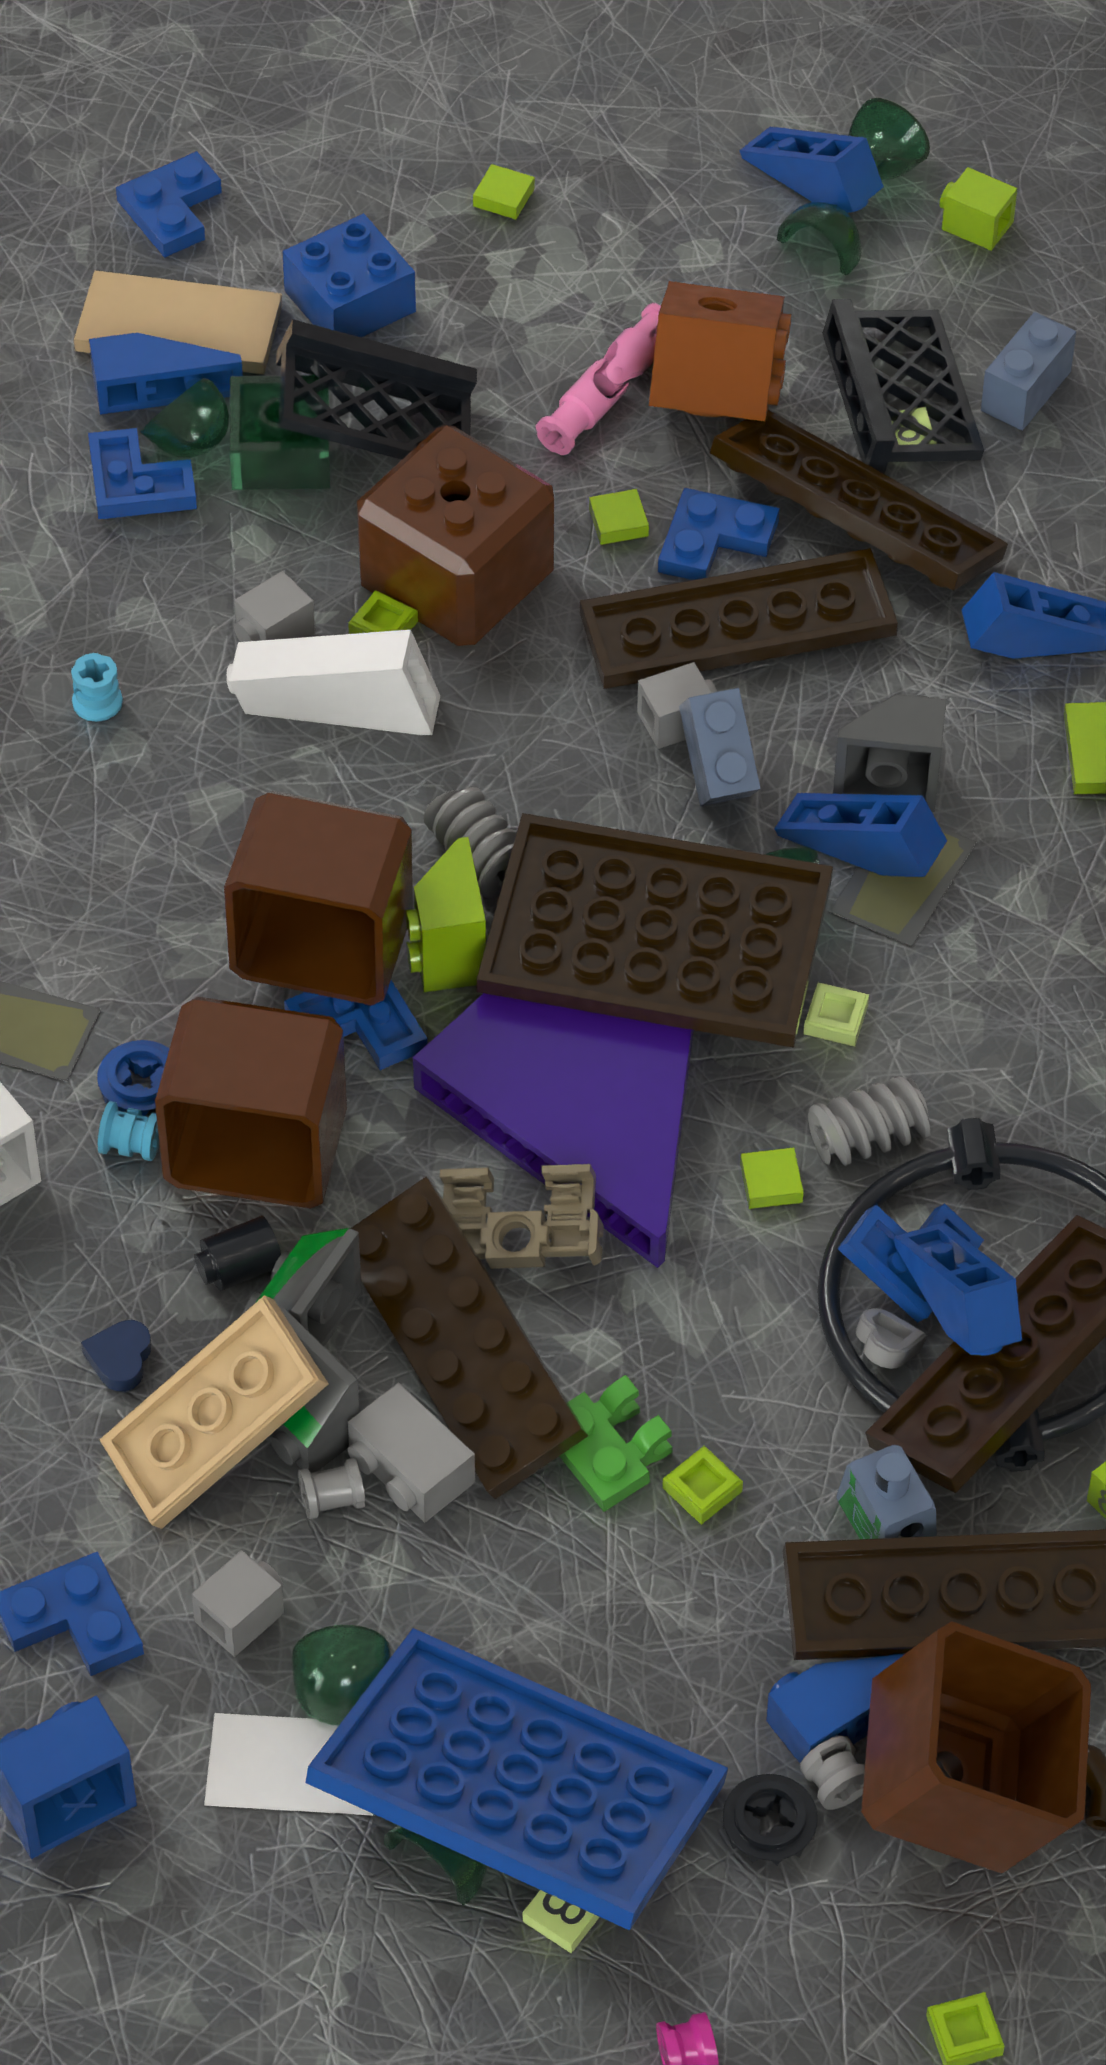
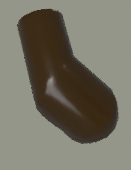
M1088 1744L1086 1784L1091 1792L1086 1824L1093 1829L1106 1831V1756L1101 1749Z

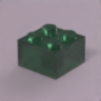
M300 375L308 384L319 380L316 375ZM230 376V467L232 490L330 488V441L279 428L281 376ZM325 388L317 392V394L329 406V389ZM304 400L294 404L293 413L310 418L318 416Z

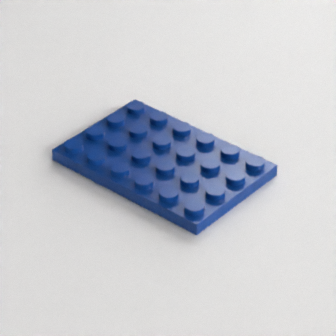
M413 1628L309 1764L305 1783L630 1930L724 1786L728 1767Z

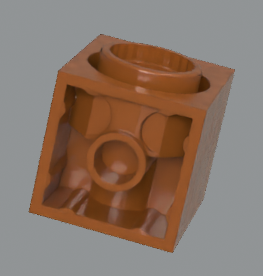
M669 281L658 315L649 406L682 410L686 413L703 417L728 416L765 421L769 405L778 406L780 391L783 388L786 368L784 355L786 343L789 340L792 314L783 313L785 296Z

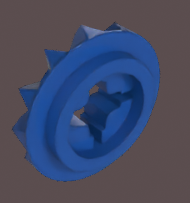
M137 1040L121 1044L111 1050L102 1060L97 1074L98 1087L103 1095L105 1104H108L109 1101L117 1102L119 1111L127 1112L128 1108L141 1110L142 1116H146L149 1110L156 1109L155 1099L170 1048L154 1041ZM130 1069L134 1074H139L142 1078L150 1076L151 1088H144L139 1083L132 1085Z

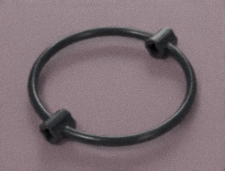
M980 1118L961 1119L956 1126L947 1129L948 1148L912 1159L889 1171L871 1184L851 1204L832 1232L823 1255L817 1289L818 1311L823 1333L836 1362L852 1385L869 1402L884 1413L900 1397L885 1386L858 1356L848 1337L840 1308V1281L846 1256L837 1248L867 1209L874 1205L880 1207L886 1200L903 1188L920 1179L952 1169L954 1184L963 1185L968 1190L987 1188L990 1183L1000 1179V1164L1033 1167L1057 1174L1090 1190L1106 1202L1105 1174L1063 1153L1019 1143L996 1142L993 1124L985 1123ZM1106 1386L1080 1404L1055 1415L1039 1419L1037 1408L995 1452L996 1466L1005 1467L1011 1472L1030 1470L1035 1464L1043 1462L1045 1456L1043 1441L1071 1433L1106 1415Z

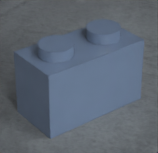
M1033 312L985 370L981 411L1023 431L1071 372L1076 331L1037 312Z
M739 688L693 696L686 699L679 706L700 806L750 797L760 790Z

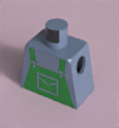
M891 1445L852 1461L846 1466L836 1499L859 1539L898 1538L899 1533L902 1537L937 1536L934 1502L901 1446Z

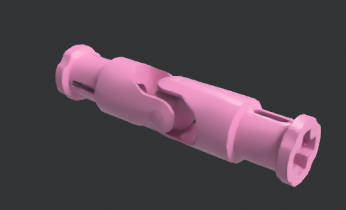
M656 303L648 304L641 313L642 319L633 328L625 329L610 345L604 358L593 363L561 397L559 408L551 416H545L536 424L537 437L549 451L560 455L569 454L575 447V439L583 430L592 429L626 392L629 385L626 381L642 375L654 361L660 305Z

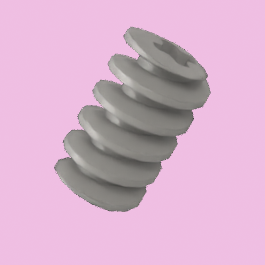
M470 787L461 791H447L427 805L423 815L424 824L430 831H433V835L445 846L446 851L458 838L469 837L480 893L485 898L491 899L500 896L516 832L513 829L507 828L508 823L502 815H496V808L490 801H484L485 795L479 788Z
M901 1076L892 1077L888 1081L887 1087L878 1082L872 1084L868 1089V1093L859 1089L854 1090L849 1094L848 1101L844 1097L836 1096L829 1101L828 1107L822 1103L813 1104L808 1112V1122L813 1142L821 1160L826 1165L830 1164L832 1154H836L842 1165H850V1148L853 1147L857 1149L863 1159L870 1158V1141L873 1140L876 1141L881 1151L884 1153L891 1150L890 1134L893 1133L903 1146L909 1145L911 1142V1127H915L923 1139L929 1138L931 1135L928 1109L920 1089L913 1079L908 1078L906 1080Z

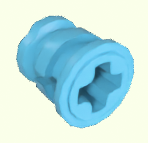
M98 653L85 654L78 658L71 670L74 711L79 717L87 721L99 722L114 717L121 710L123 703L117 679L116 663L110 657Z
M109 1101L100 1122L98 1152L100 1154H107L111 1148L118 1149L119 1155L132 1157L133 1152L140 1153L144 1160L153 1161L159 1147L156 1113H151L149 1117L142 1116L141 1110L128 1108L127 1113L118 1110L117 1102Z

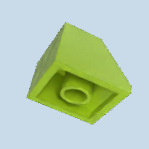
M469 837L458 838L414 886V909L405 910L409 941L406 942L409 969L411 973L420 972L424 992L477 985V976L486 947V919Z

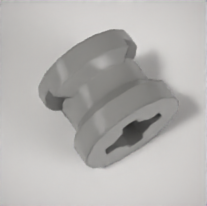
M847 1736L834 1737L819 1744L800 1763V1771L805 1779L809 1782H815L819 1788L817 1798L826 1810L844 1807L863 1795L865 1764H860L855 1759L856 1748Z

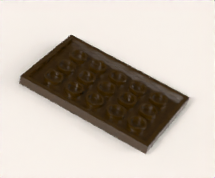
M522 813L477 976V992L794 1048L831 886L833 866Z

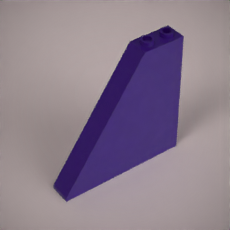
M483 993L413 1057V1082L415 1090L544 1185L545 1179L541 1173L542 1166L591 1164L596 1174L594 1210L598 1213L604 1229L657 1268L665 1262L694 1030Z

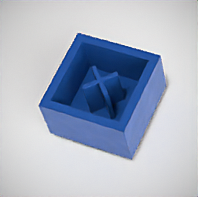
M364 213L282 251L284 290L313 325L357 337H364L416 312L415 271Z
M97 1695L82 1703H68L59 1708L50 1719L30 1729L21 1728L14 1730L0 1740V1805L31 1859L137 1806L130 1751Z

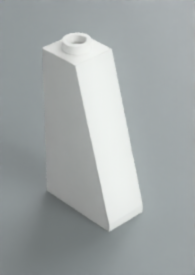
M411 630L238 642L234 661L227 668L229 691L236 695L245 714L416 735L433 734L441 695Z

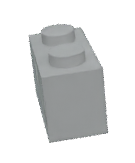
M399 1382L348 1421V1454L350 1458L356 1459L361 1472L366 1475L373 1473L385 1484L389 1497L403 1511L411 1509L424 1523L475 1483V1454Z

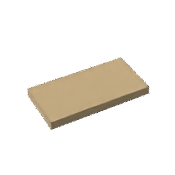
M94 270L74 338L75 351L90 353L89 339L142 333L241 355L243 372L264 375L282 309V293Z
M264 1295L100 1439V1442L151 1525L163 1529L329 1383L275 1300Z

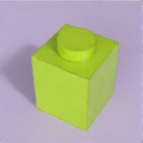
M967 167L955 183L951 181L947 184L941 195L939 206L944 209L942 230L992 251L1014 222L1017 188Z

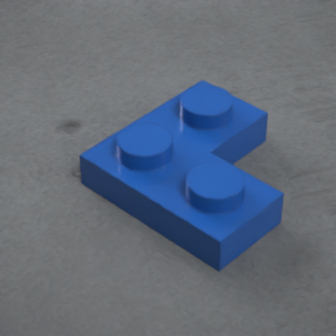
M197 151L116 187L119 204L164 258L205 240L204 225L189 207L222 193L221 179Z
M137 428L88 433L98 519L197 509L191 459L142 464Z
M684 488L658 559V573L689 580L707 578L718 547L767 557L779 522L780 508Z
M392 980L390 981L385 999L374 1005L308 992L284 1000L285 1010L333 1017L343 1029V1037L357 1032L379 1070L415 1056L428 1044L427 1036Z
M945 1203L935 1208L920 1227L922 1229L945 1223L977 1249L984 1241ZM874 1205L864 1212L837 1249L918 1323L928 1318L932 1309L895 1248L894 1236L907 1232L878 1205Z
M98 1551L0 1591V1622L14 1652L68 1630L90 1676L144 1654L143 1643Z

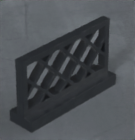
M833 299L822 334L861 461L885 474L888 462L981 460L984 447L939 310L855 311L851 299ZM908 327H928L931 337L924 341L906 329ZM862 328H876L887 336L879 342L865 334ZM895 341H898L916 353L910 359H907L889 347ZM925 357L940 366L942 372L937 377L917 364ZM878 358L898 369L892 378L874 367L873 363ZM908 375L927 388L921 394H918L900 382ZM935 392L953 402L954 407L949 412L929 401ZM890 393L910 406L902 413L885 403L884 399ZM926 407L928 416L939 423L930 430L910 418L917 408ZM901 426H904L925 436V438L919 444L899 445L895 433ZM946 428H949L964 437L966 443L953 444L940 435ZM931 440H933V441L936 442V444H929V443L931 442Z
M292 319L276 353V365L281 366L279 428L401 460L439 427L446 425L454 426L470 435L471 393L477 384L476 368ZM296 371L315 375L319 380L308 384ZM343 383L363 388L366 392L355 397ZM328 388L342 404L331 409L317 392ZM390 396L408 400L412 404L401 409ZM304 400L318 416L310 418L293 413L294 404ZM374 400L388 416L377 421L363 405ZM435 408L456 413V417L447 421ZM351 412L365 428L362 430L348 428L339 417ZM420 412L434 429L424 434L409 417ZM397 424L411 441L407 443L397 441L386 429Z

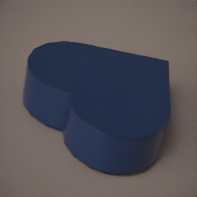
M124 1320L82 1341V1353L109 1389L125 1392L134 1389L143 1378V1362L151 1353L150 1333L143 1323L136 1320Z

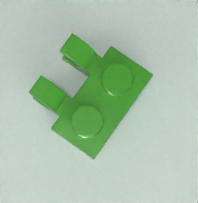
M626 1375L612 1383L603 1392L600 1400L595 1403L585 1392L568 1401L588 1437L559 1457L603 1512L649 1484L650 1473L646 1466L673 1453L672 1446L667 1441L672 1436V1432L659 1415L642 1425L628 1443L614 1429V1426L618 1423L625 1422L640 1413V1407L634 1400L639 1396V1390Z

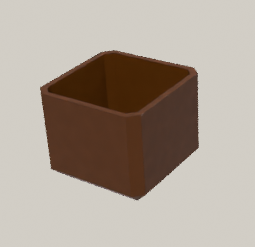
M446 425L435 429L357 501L361 586L372 593L375 590L418 610V622L457 646L475 645L554 570V494L552 485L454 426Z
M276 791L268 792L256 798L224 886L229 969L244 980L367 1005H374L383 1001L407 931L405 910L413 909L412 829L404 818Z
M196 997L183 1004L155 1099L163 1179L181 1189L308 1209L323 1204L347 1110L343 1029L335 1019L329 1016L205 997Z
M949 1622L872 1678L861 1810L863 1816L873 1830L999 1873H1004L1084 1820L1091 1683L1078 1666L956 1622ZM936 1760L943 1764L944 1769L951 1778L944 1775Z

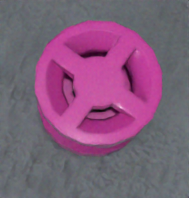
M705 2012L693 2014L688 2022L673 2025V2027L665 2021L656 2023L657 2040L663 2065H719L713 2031Z

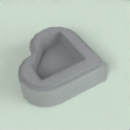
M878 1308L863 1311L855 1330L856 1336L865 1344L863 1349L866 1357L873 1363L889 1369L903 1366L922 1350L927 1337L924 1332L886 1310Z

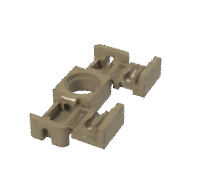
M591 1164L542 1166L541 1173L545 1179L546 1190H552L550 1197L551 1205H544V1213L548 1214L547 1219L542 1211L492 1212L491 1207H486L487 1192H493L494 1177L489 1168L440 1169V1178L444 1184L443 1201L479 1259H486L491 1269L545 1267V1257L589 1256L594 1266L602 1260L603 1249L599 1243V1237H603L604 1226L598 1213L594 1210L596 1174ZM588 1213H590V1220H587ZM515 1228H525L530 1231V1241L522 1250L511 1252L503 1248L502 1242L507 1232Z

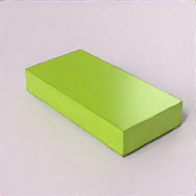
M1106 702L1065 703L1064 721L1074 794H1106Z

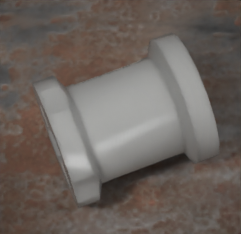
M355 1458L346 1459L344 1466L311 1473L308 1468L298 1470L302 1501L309 1520L318 1518L320 1511L353 1505L355 1509L365 1508L364 1487Z

